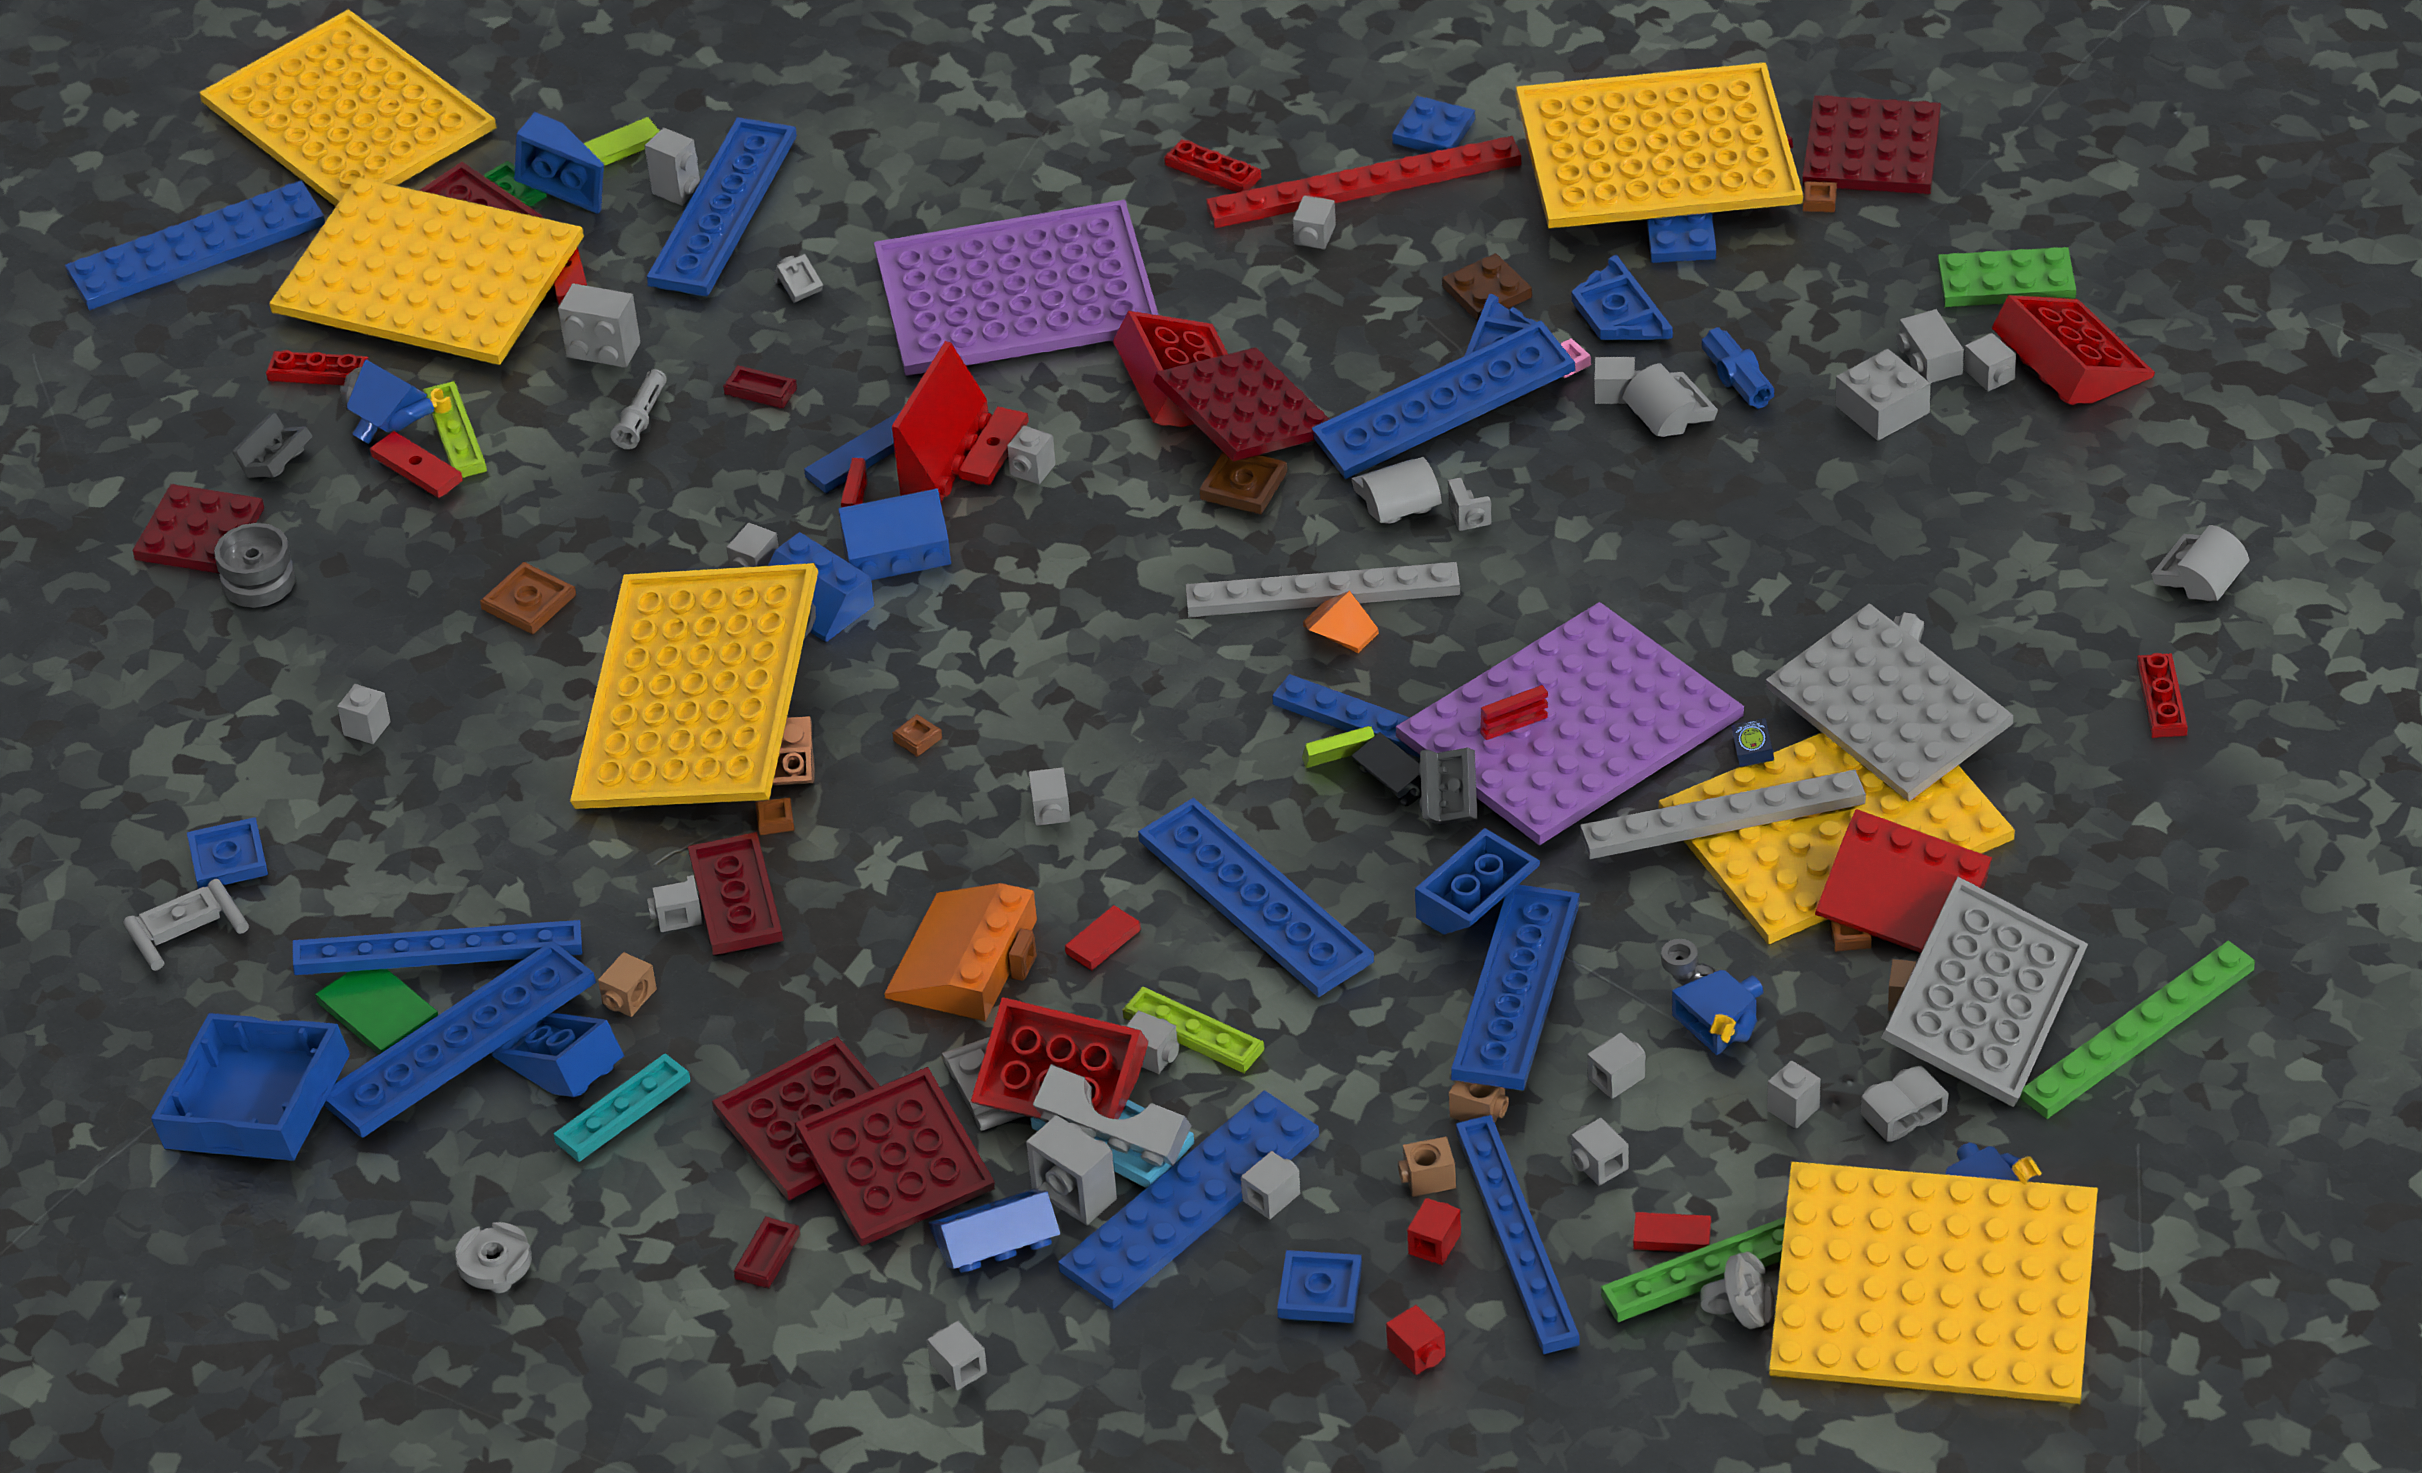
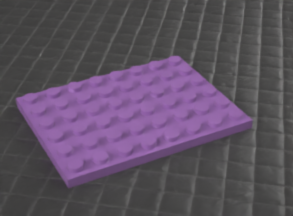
M1125 199L874 242L878 267L905 376L925 373L945 341L952 343L965 365L1113 341L1128 310L1159 315Z
M1598 602L1397 725L1396 737L1418 754L1422 750L1427 749L1436 753L1467 747L1475 750L1476 798L1540 846L1744 716V706L1605 605ZM1543 685L1548 691V697L1545 698L1548 702V708H1545L1548 712V718L1486 740L1481 735V707Z

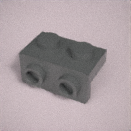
M271 413L233 450V455L248 478H273L284 471V465L291 458L299 455L304 450L303 446L313 436L307 426L285 428L277 414Z
M1468 747L1439 753L1428 749L1422 750L1420 752L1421 762L1419 763L1418 771L1421 778L1422 792L1419 805L1423 819L1439 825L1477 819L1475 750Z

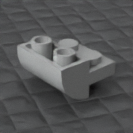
M1661 363L1651 365L1639 372L1630 381L1622 397L1632 408L1633 412L1650 428L1651 432L1661 437L1684 434L1688 423L1695 424L1698 422L1714 421L1718 409L1684 372L1669 373Z
M1424 457L1407 460L1351 478L1354 491L1366 500L1368 513L1380 523H1395L1402 516L1411 513H1426L1433 506L1442 504L1436 477Z
M2209 525L2202 535L2183 534L2151 575L2155 585L2171 586L2173 588L2184 587L2188 599L2218 601L2250 560L2245 547L2233 534L2221 527Z

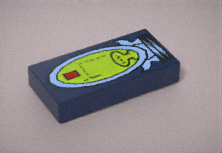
M1766 718L1731 725L1740 767L1774 760Z

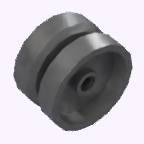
M251 523L229 530L219 539L215 547V559L220 573L222 590L229 601L239 606L256 608L280 601L291 592L295 583V572L292 559L290 558L287 537L280 529L270 524Z

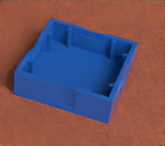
M209 1013L188 1050L183 1067L171 1081L151 1117V1121L164 1149L294 1161L350 1056L338 1024L298 1020L268 1021L250 1016Z

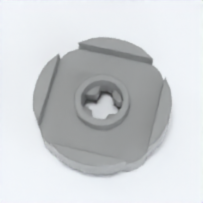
M504 1222L492 1223L493 1228L480 1230V1226L475 1227L464 1234L456 1246L459 1276L474 1287L490 1289L495 1293H503L509 1290L511 1284L518 1281L530 1267L532 1254L527 1237L518 1227ZM497 1252H500V1257L496 1259H487L486 1257L487 1254L495 1255Z

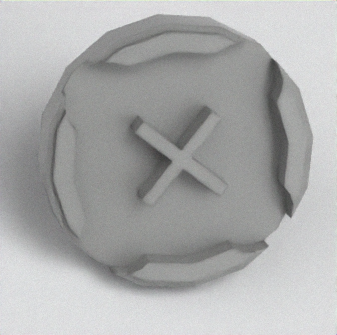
M1750 1252L1730 1256L1725 1266V1279L1709 1283L1701 1288L1700 1306L1702 1309L1713 1314L1734 1312L1742 1325L1749 1329L1761 1327L1765 1323L1770 1322L1774 1310V1297L1772 1286H1770L1769 1282L1764 1283L1761 1274L1766 1273L1763 1264Z

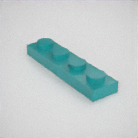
M666 1053L553 1133L555 1143L580 1162L691 1082L689 1071Z

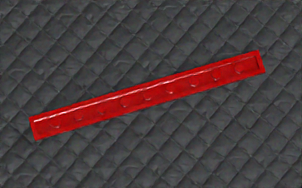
M1513 136L1500 137L1494 140L1206 199L1207 210L1214 228H1220L1297 212L1303 196L1335 200V203L1522 165V157Z

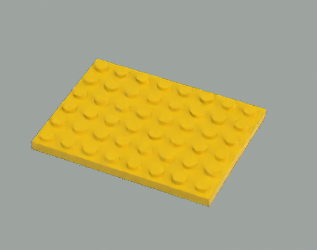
M349 9L199 92L203 104L335 206L338 205L356 177L396 186L497 128L493 116Z
M1766 63L1516 86L1517 104L1548 229L1802 204L1803 202L1802 188Z
M356 177L269 305L272 313L500 365L583 239V229L580 226Z
M814 563L623 575L570 799L575 809L769 800L818 576V569Z
M1823 733L1774 752L1773 761L1735 768L1659 800V809L1856 770L1866 794V801L1863 805L1683 840L1768 945L1828 920L1815 915V911L1845 832L1856 809L1981 854L2014 840L2015 829L1959 765L1908 802Z
M1791 1162L1769 1368L1770 1376L2080 1404L2097 1188L2027 1182L2024 1185L2021 1181Z

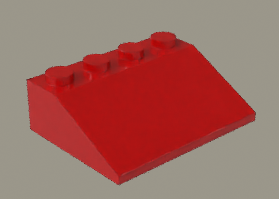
M2008 295L1992 326V329L2001 337V341L2020 355V360L2032 367L2039 374L2042 382L2052 386L2059 393L2058 397L2062 401L2071 405L2076 403L2092 404L2149 380L2155 374L2139 356L2078 299Z
M1128 310L1113 339V343L1153 423L1161 426L1171 425L1178 427L1195 424L1153 383V380L1158 371L1228 354L1213 324Z
M945 341L892 425L900 496L938 489L941 502L944 497H948L951 493L953 482L959 475L958 469L992 416L991 413H988L986 396L951 342Z
M1856 809L1841 842L1815 915L1921 953L1957 877L1984 889L1992 857Z
M1002 997L971 1102L1040 1119L1041 1114L1033 1106V1103L1050 1065L1084 1077L1092 1087L1091 1098L1095 1111L1104 1117L1119 1120L1139 1077L1149 1041L1142 1031Z

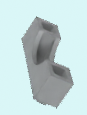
M1050 1065L1033 1103V1106L1041 1114L1040 1119L1048 1123L1054 1116L1058 1115L1069 1123L1077 1124L1083 1132L1095 1139L1097 1136L1108 1140L1107 1145L1119 1152L1127 1154L1128 1150L1131 1149L1141 1153V1159L1155 1166H1161L1162 1162L1172 1166L1175 1165L1192 1126L1185 1116L1151 1103L1141 1113L1131 1118L1118 1120L1104 1117L1095 1111L1091 1098L1092 1087L1084 1077Z

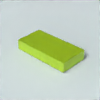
M1372 726L1306 743L1302 755L1305 768L1353 755L1375 736Z

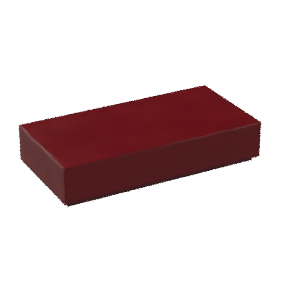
M737 365L723 385L725 395L783 409L796 391L797 383L796 379Z
M765 1216L734 1269L735 1279L770 1288L800 1236L799 1226Z

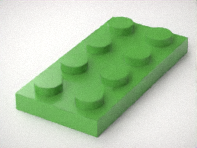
M2068 247L1938 255V269L1945 307L2004 304L2008 295L2076 299V285Z

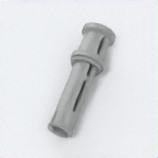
M652 369L651 372L648 371L631 406L625 407L622 410L620 423L616 424L610 433L611 439L617 446L623 449H633L638 445L640 432L644 431L649 424L648 414L667 382V377L662 371Z

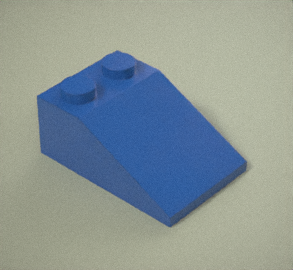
M534 112L516 134L514 180L599 214L602 205L604 164L563 123Z
M560 1013L548 1014L492 1052L495 1059L551 1094L577 1097L586 1092L590 1083L612 1071L613 1065L624 1057L607 1020Z

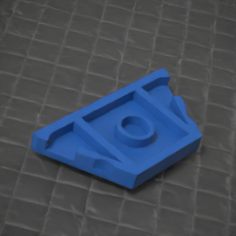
M1617 254L1608 259L1609 265L1603 271L1595 270L1586 282L1579 284L1571 291L1572 303L1600 340L1673 338L1672 326Z
M1489 294L1464 356L1536 323V321L1524 317L1523 313L1514 307L1510 310L1499 303L1497 296Z

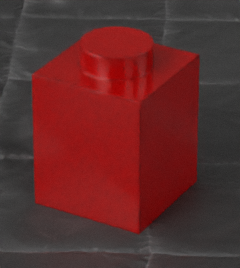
M1426 1198L1407 1229L1408 1254L1443 1265L1461 1235L1460 1209L1448 1203Z
M1414 1305L1386 1323L1387 1348L1415 1375L1427 1368L1436 1366L1446 1357L1445 1332L1417 1305Z

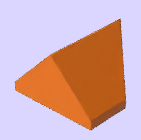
M1350 591L1324 601L1303 621V626L1308 630L1318 633L1356 653H1359L1379 634L1378 627Z

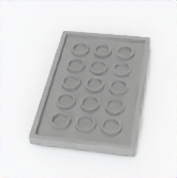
M1870 603L1766 679L1768 690L1908 802L2014 724L2012 713Z
M1957 877L1881 1039L2014 1107L2088 944Z

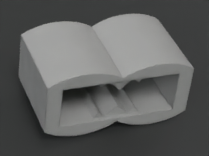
M1916 1066L1900 1071L1892 1081L1874 1084L1867 1088L1861 1096L1860 1114L1887 1142L1904 1137L1917 1126L1927 1125L1945 1114L1948 1107L1949 1093L1922 1066Z

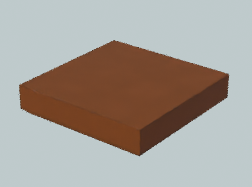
M523 562L481 599L480 604L482 610L533 635L576 596L575 586Z

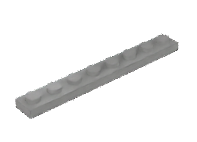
M1457 562L1186 584L1188 617L1319 607L1324 601L1347 591H1350L1359 603L1460 595Z
M1850 770L1581 824L1580 833L1589 858L1594 859L1863 805L1866 801V794L1856 770Z

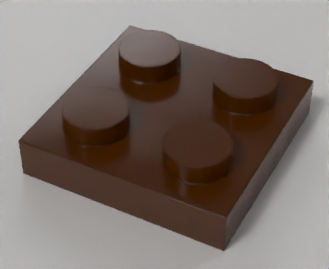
M1497 253L1442 277V287L1477 322L1489 294L1497 296L1499 303L1507 309L1532 298V287Z
M1222 452L1199 489L1200 499L1262 515L1288 472L1287 462L1261 455L1232 461Z

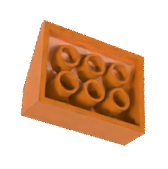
M998 883L937 893L884 993L885 998L986 1021L1011 972L1009 952L1021 928L1032 931L1037 921L1034 890Z

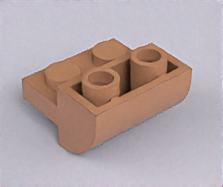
M811 717L787 718L772 786L814 783L815 766Z

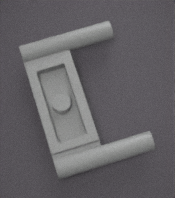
M219 879L210 881L207 887H201L141 913L137 917L128 916L123 921L126 930L154 971L164 966V961L154 945H159L219 919V911L223 910L237 933H244L249 928L248 922Z
M990 1037L941 1053L943 1062L948 1067L954 1082L976 1120L980 1132L1024 1117V1115L971 1102Z

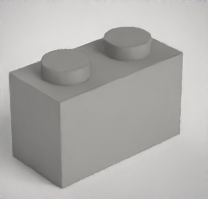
M663 128L645 144L652 194L683 206L693 196L700 184L694 140Z
M1937 309L1900 319V333L1896 335L1897 345L1901 353H1906L1910 359L1911 367L1930 383L1963 374L1964 349Z

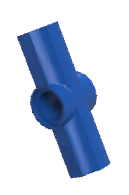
M1719 327L1709 330L1706 337L1702 339V349L1716 365L1718 376L1723 385L1726 387L1734 386L1749 406H1755L1756 409L1767 406L1770 399L1774 397V387L1759 370V364L1754 353L1750 349L1742 350L1727 331H1723Z

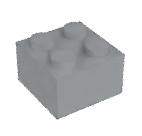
M572 284L558 308L566 357L627 368L641 343L633 294Z
M1886 349L1836 376L1835 406L1879 441L1930 413L1931 383L1892 351Z
M1056 1115L1026 1141L1032 1189L1048 1191L1052 1204L1083 1224H1090L1117 1199L1112 1150L1102 1140H1096L1083 1132L1077 1124L1069 1123Z

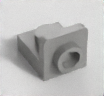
M806 254L796 258L789 256L778 263L773 279L776 284L782 283L793 303L822 291L823 284Z
M1461 478L1448 480V505L1458 530L1462 531L1490 525V498L1485 496L1474 499L1472 491L1466 490Z

